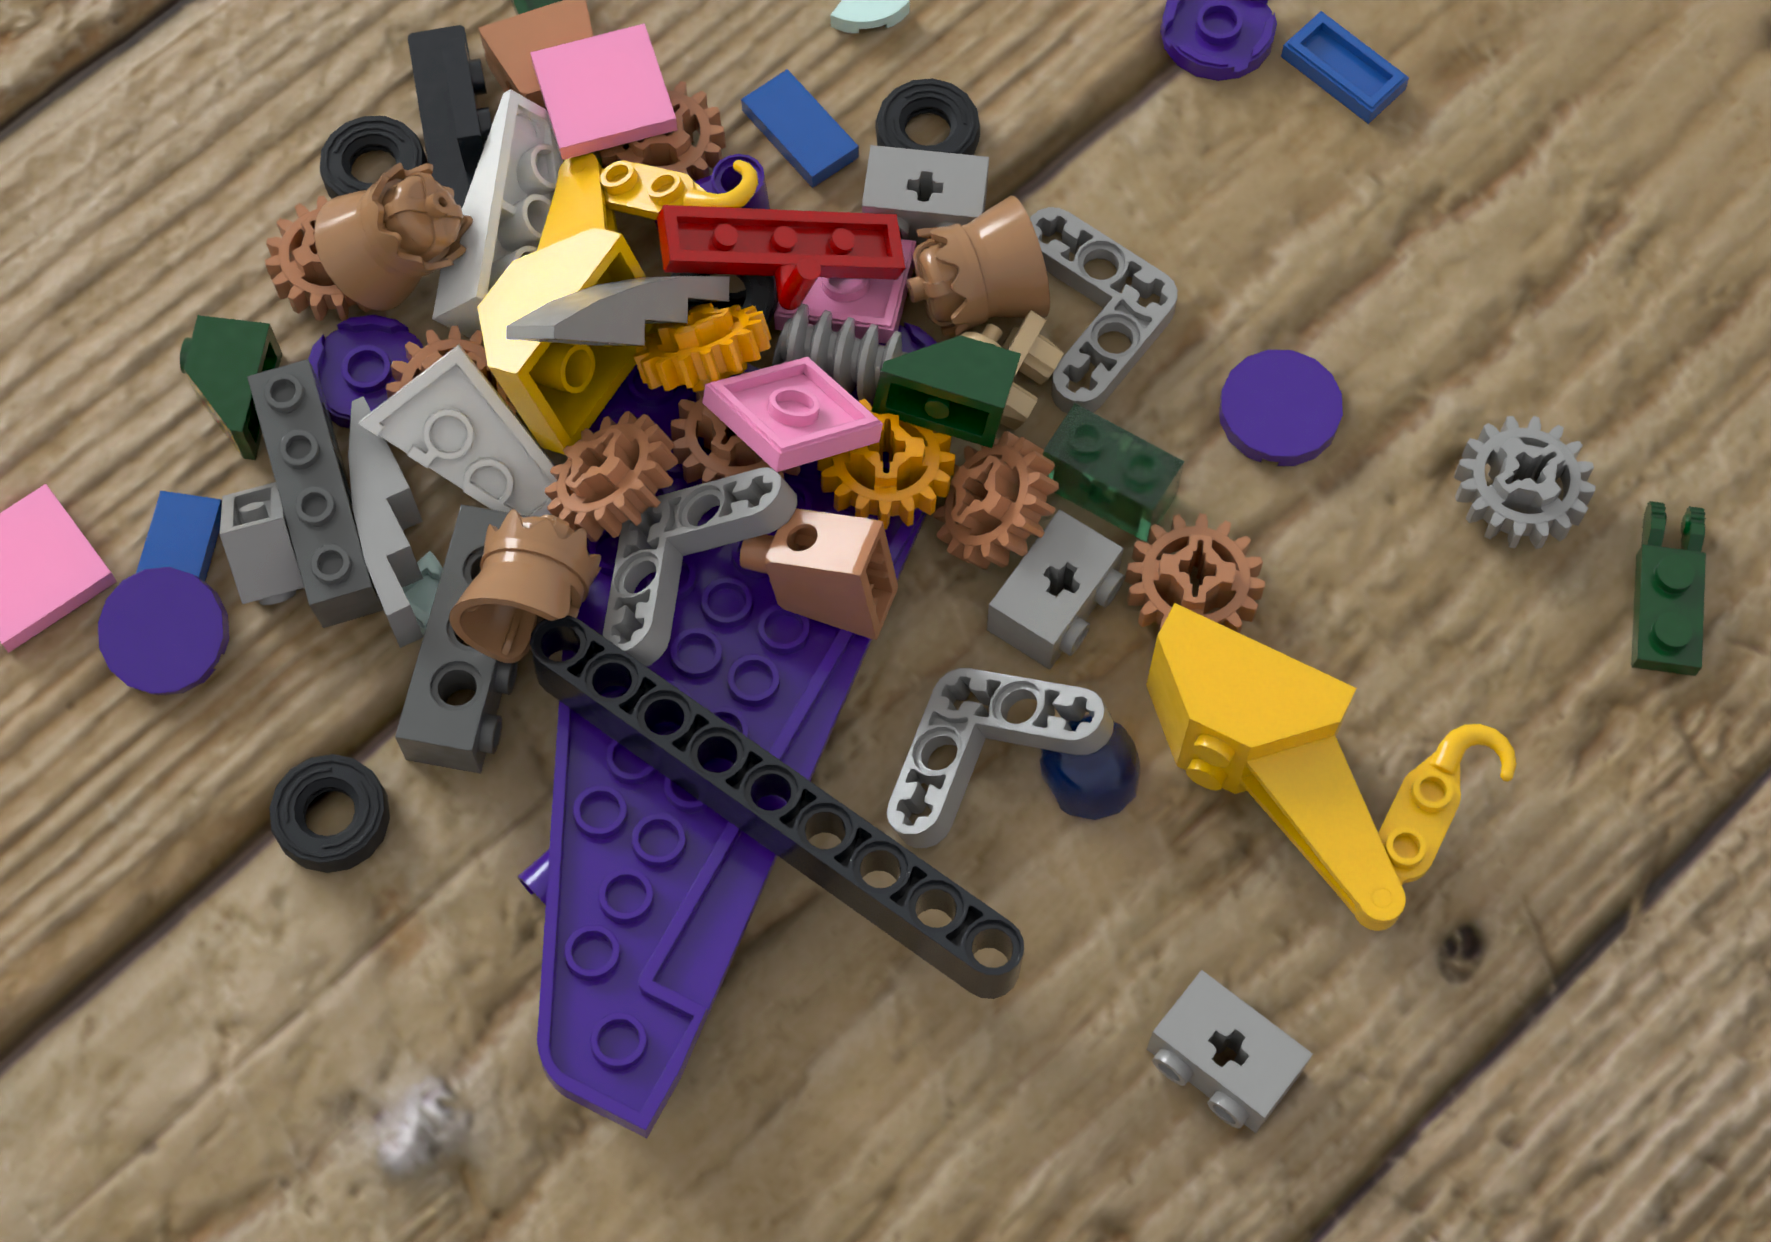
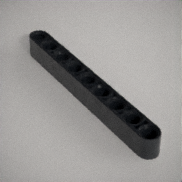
M567 615L565 618L554 621L544 619L536 625L531 633L530 648L538 682L546 692L968 992L980 998L995 999L1006 995L1014 988L1019 978L1024 955V940L1020 930L1011 921L579 619ZM561 650H570L577 653L566 661H553L549 659L552 654ZM610 686H622L628 689L625 694L616 698H606L599 695L601 691ZM662 722H673L681 727L675 733L669 735H658L651 731V728ZM716 758L726 759L734 764L727 771L720 773L710 772L702 767L709 760ZM773 795L783 798L787 804L781 809L770 811L758 807L755 802L762 797ZM820 833H831L842 842L830 849H820L813 846L808 840ZM873 871H885L891 874L897 881L886 888H875L868 885L862 878ZM929 909H938L945 912L952 921L940 928L930 927L923 924L918 915ZM984 948H994L1002 952L1007 957L1008 962L997 968L986 967L975 959L974 954Z

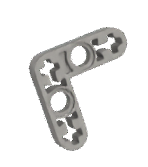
M1048 207L1038 210L1030 217L1041 247L1046 271L1103 307V310L1062 357L1053 372L1051 396L1055 405L1061 411L1072 416H1085L1095 412L1102 406L1171 322L1175 314L1178 290L1174 281L1167 274L1070 212L1061 208ZM1055 232L1062 234V242L1056 239L1050 241L1049 244L1041 242L1042 234L1048 237L1052 236ZM1070 252L1075 254L1074 261L1072 262L1069 261ZM1096 258L1106 259L1115 265L1117 272L1111 278L1098 280L1090 277L1085 272L1084 266L1090 260ZM1129 276L1132 277L1131 286L1125 284ZM1152 294L1160 297L1159 304L1152 302L1146 308L1139 305L1140 297L1147 299ZM1117 331L1125 334L1130 339L1132 345L1125 352L1119 354L1109 353L1100 347L1098 339L1104 333ZM1091 362L1096 368L1091 375L1089 390L1081 387L1076 393L1068 389L1069 380L1076 383L1079 382L1089 371V364Z
M769 467L758 468L656 496L661 503L657 508L649 507L641 514L642 522L636 526L629 520L624 522L619 537L603 637L646 667L658 660L666 650L671 636L683 556L769 534L780 529L794 514L797 506V495L774 469ZM715 506H720L713 518L707 523L697 526L698 521L708 510ZM652 572H656L655 578L645 589L634 593L635 588L643 578Z
M972 668L952 670L939 679L932 691L887 808L888 821L907 845L914 848L934 846L947 836L953 825L986 738L1072 755H1089L1105 746L1112 736L1114 722L1111 713L1102 699L1094 691L1086 688ZM970 692H973L980 702L964 701L960 705L959 710L953 705L956 700H966ZM1022 699H1034L1037 701V709L1030 719L1020 724L1007 722L1008 711L1017 701ZM983 705L989 706V713ZM1055 709L1061 717H1055ZM1085 712H1089L1092 717L1091 723L1081 722L1076 731H1073L1066 720L1081 721ZM943 745L957 746L956 758L948 767L941 770H931L928 768L929 757L938 747ZM922 783L929 786L927 792L921 786ZM927 805L932 811L929 817L920 816L913 825L909 820L911 814L922 813Z

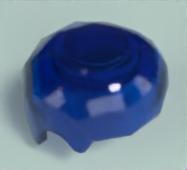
M1086 714L1081 721H1066L1071 729L1076 731L1081 722L1091 723L1092 717L1090 714ZM1113 721V733L1107 744L1097 752L1089 755H1074L1041 749L1042 757L1039 761L1042 778L1056 797L1060 809L1065 813L1097 820L1120 813L1136 797L1141 774L1139 756L1133 739L1121 724Z

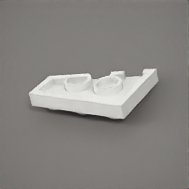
M459 344L358 423L376 436H381L407 453V456L426 468L429 467L463 489V492L491 510L509 513L510 510L515 509L520 515L530 517L552 515L547 509L552 500L545 494V488L558 481L550 473L551 468L556 465Z

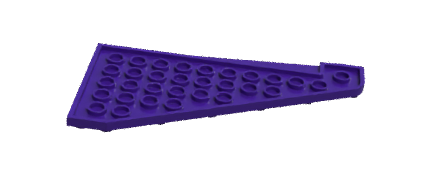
M636 364L589 430L593 434L599 431L603 418L607 416L618 424L622 415L630 411L637 419L643 414L648 415L672 440L671 420L679 419V401L686 399L696 402V393L693 392L692 388L687 389L686 385L677 386L670 391H665L663 385L655 389H649L647 383L643 384ZM748 364L744 372L759 370V368ZM698 436L700 447L709 456L711 450L704 447V438ZM885 451L883 452V472L889 473V453ZM818 460L800 465L801 471L798 476L784 473V480L797 495V509L855 517V507L850 505L848 508L838 512L834 509V492H822V471L817 470ZM677 464L665 471L674 480L672 485L658 489L655 496L702 484V478L687 484L683 478L682 464ZM715 506L708 510L698 521L697 526H701L713 518L720 506ZM919 508L914 509L913 525L906 526L900 516L897 515L890 517L889 526L885 529L897 582L927 513ZM869 514L867 517L868 519L878 520L876 515ZM605 529L597 542H591L587 538V551L589 555H601L599 564L601 570L592 583L586 600L582 602L577 619L602 636L620 537L619 534L618 537L613 538ZM777 530L769 533V535L775 536ZM743 540L683 556L670 640L661 657L647 667L811 781L872 639L786 611L777 604L769 575L744 569L740 566V551ZM652 572L643 578L635 588L634 593L645 589L655 578L656 572ZM562 650V661L571 659L577 653L570 650ZM610 686L601 691L599 695L606 698H616L625 694L628 689L622 686ZM559 701L537 1032L538 1052L547 1078L560 1094L647 1139L682 1077L778 856ZM662 722L651 728V731L658 735H669L675 733L681 727L673 722ZM716 758L709 760L702 767L710 772L720 773L727 771L734 764L726 759ZM768 795L760 798L755 804L764 810L774 811L781 809L787 802L781 797Z

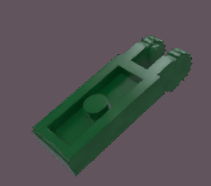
M1649 501L1644 513L1641 548L1636 554L1631 666L1632 668L1696 676L1702 668L1706 553L1701 551L1705 538V509L1691 506L1687 508L1681 522V549L1662 547L1667 520L1665 504Z

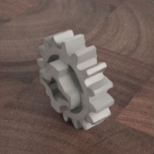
M1514 416L1506 417L1501 432L1490 423L1484 425L1478 440L1470 438L1462 454L1463 459H1460L1454 474V478L1461 481L1455 495L1456 501L1472 502L1465 519L1469 523L1484 519L1488 523L1484 537L1489 540L1496 536L1499 531L1508 533L1507 540L1510 548H1516L1522 536H1529L1535 549L1543 547L1549 533L1557 540L1562 541L1566 538L1572 526L1571 524L1579 526L1588 510L1586 505L1591 500L1596 487L1586 482L1594 469L1593 463L1586 461L1577 462L1576 460L1583 447L1581 442L1576 441L1567 445L1563 444L1560 439L1564 428L1557 425L1549 433L1540 431V418L1535 416L1532 417L1527 428H1520ZM1487 463L1491 467L1488 475L1493 480V484L1487 486L1485 480V465ZM1558 478H1561L1564 494L1562 501L1558 498L1562 489L1555 482Z

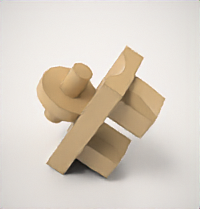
M1032 310L1026 315L1020 327H1013L1010 330L1002 346L997 343L1003 332L993 324H987L982 334L976 332L961 334L968 338L1021 353L1015 375L1020 371L1040 385L1049 379L1064 354L1052 342L1039 334L1046 320ZM1013 382L1000 424L1013 430L1018 429L1028 419L1038 398Z

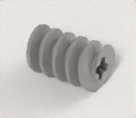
M802 303L793 317L789 318L783 327L775 348L772 366L809 357L850 395L857 387L858 399H866L871 404L874 401L884 361L907 354V352L902 351V334L898 331L893 333L885 346L880 345L878 325L871 324L862 339L856 338L855 319L851 317L847 318L838 332L832 331V313L827 310L822 313L815 325L809 324V307L807 304Z

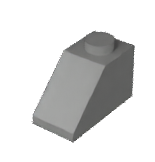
M276 482L222 496L220 537L242 604L258 600L261 605H272L292 598L296 594V590L304 588Z

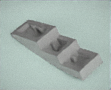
M639 277L594 285L552 300L507 325L506 339L592 346L645 345V324L688 323V302H729L730 277Z
M363 396L353 400L351 407L348 459L352 508L365 564L401 648L423 638L414 612L402 589L404 586L406 587L423 579L411 546L403 530L423 521L411 489L386 440L358 424L361 419L371 412Z

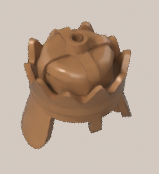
M398 163L386 173H383L377 182L367 190L334 197L326 202L319 211L315 222L314 236L320 261L333 283L356 303L378 311L394 309L409 297L422 276L454 265L453 261L466 252V248L460 243V239L471 226L473 219L471 216L463 215L461 206L457 205L454 200V190L450 187L442 186L434 180L432 164L426 163L411 170H405L402 163Z
M1009 196L964 225L956 223L944 227L916 230L918 237L929 239L920 243L914 250L913 260L916 276L906 280L908 293L913 303L924 301L928 318L933 323L942 326L943 336L954 333L958 336L975 326L985 324L988 319L994 317L1025 318L1031 310L1042 318L1048 316L1050 310V290L1043 254L1032 222L1023 205L1016 197Z
M512 509L499 529L489 524L485 537L484 552L480 562L481 571L450 611L449 621L451 627L465 643L482 654L503 663H515L528 653L531 633L536 627L538 617L550 621L565 618L567 615L577 618L581 604L586 600L590 587L601 570V567H599L601 555H589L587 551V532L585 529L580 528L574 531L569 527L568 522L554 515L521 517L515 509Z

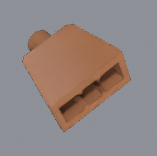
M562 0L479 27L487 65L504 92L511 89L546 109L530 52L593 37L586 0Z
M796 508L790 520L777 530L775 536L765 534L743 540L741 546L740 566L744 569L768 574L777 604L784 610L877 640L898 589V582L883 521Z

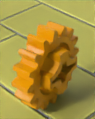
M712 303L691 307L688 311V323L659 324L658 333L647 335V342H645V345L636 346L637 353L633 356L643 384L647 383L649 389H655L663 385L665 391H670L677 386L686 385L687 389L692 388L693 392L704 391L705 384L743 373L747 369V362L758 361L761 358L760 352L770 349L769 341L772 338L763 311L757 312L756 306H750L742 310L740 305L718 309V307L713 308Z
M866 399L859 400L871 412V404ZM871 412L883 423L880 441L818 460L817 470L822 471V492H834V509L838 512L852 505L855 507V517L867 518L869 514L876 515L879 521H883L884 529L888 528L890 517L897 515L900 516L906 526L913 525L914 509L919 508L921 511L932 515L935 512L936 496L947 497L949 494L950 476L954 475L955 454L950 453L951 436L900 421L899 415ZM885 451L889 453V473L883 472V452Z

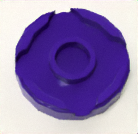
M1167 0L1160 30L1164 49L1177 66L1196 77L1216 81L1241 78L1258 69L1271 53L1277 26L1275 13L1272 14V10L1267 5L1268 0Z
M378 315L351 317L337 324L338 329L331 332L326 338L323 334L313 345L308 359L323 388L331 420L340 427L350 429L353 400L364 396L372 412L388 399L386 384L396 381L392 377V362H409L406 357L405 344L410 341L421 349L424 348L420 340L409 332L408 327L396 319Z
M1265 350L1246 357L1230 371L1220 395V424L1229 442L1246 457L1258 462H1262V459L1278 462L1277 466H1296L1319 456L1332 444L1343 416L1342 393L1332 373L1316 359L1293 350Z
M172 567L144 569L122 580L106 599L98 621L99 649L109 670L127 686L155 695L184 693L204 683L216 670L213 668L219 662L221 654H225L230 639L228 613L218 593L196 575Z

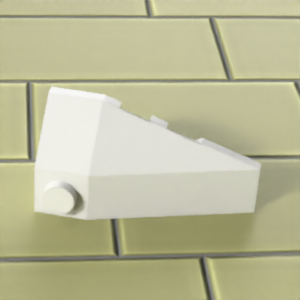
M511 89L503 93L462 207L463 215L471 216L473 219L471 226L460 239V243L466 248V252L453 261L454 265L441 269L432 317L433 320L449 328L451 326H458L460 333L469 338L477 329L481 330L477 306L513 260L537 251L555 192L558 171L563 163L547 110Z

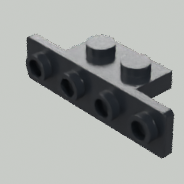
M462 25L411 33L408 35V44L427 161L433 165L432 176L434 180L442 186L452 188L454 190V200L462 208L493 123L489 107L479 108L477 95L487 94L481 59H470L465 28Z

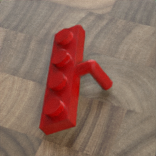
M663 205L657 216L664 272L775 276L778 302L786 310H795L802 304L818 277L898 280L905 270L897 214Z

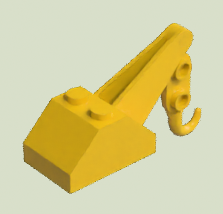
M593 153L568 158L561 164L555 192L537 251L513 260L477 306L488 367L541 448L564 454L562 450L566 446H573L579 439H582L581 431L591 427L636 365L633 356L637 353L636 346H592L506 339V326L552 300L588 287L646 277L621 233H618L614 210L657 220L663 205L742 208L754 196L758 186L757 171L750 163L736 160L733 163V169L742 175V180L734 189L721 194L706 192L685 173L626 160L614 162L603 169ZM645 324V342H647V335L658 333L659 324Z
M1174 603L1157 635L1146 687L1176 766L1186 770L1187 776L1204 788L1215 791L1223 788L1234 794L1248 791L1355 915L1357 921L1367 929L1382 931L1393 926L1406 903V896L1402 885L1420 879L1432 865L1461 801L1460 762L1466 750L1476 745L1487 746L1494 750L1501 761V779L1506 782L1513 779L1517 763L1515 750L1507 737L1495 728L1483 724H1464L1450 731L1439 743L1437 750L1406 775L1378 832L1336 738L1357 688Z

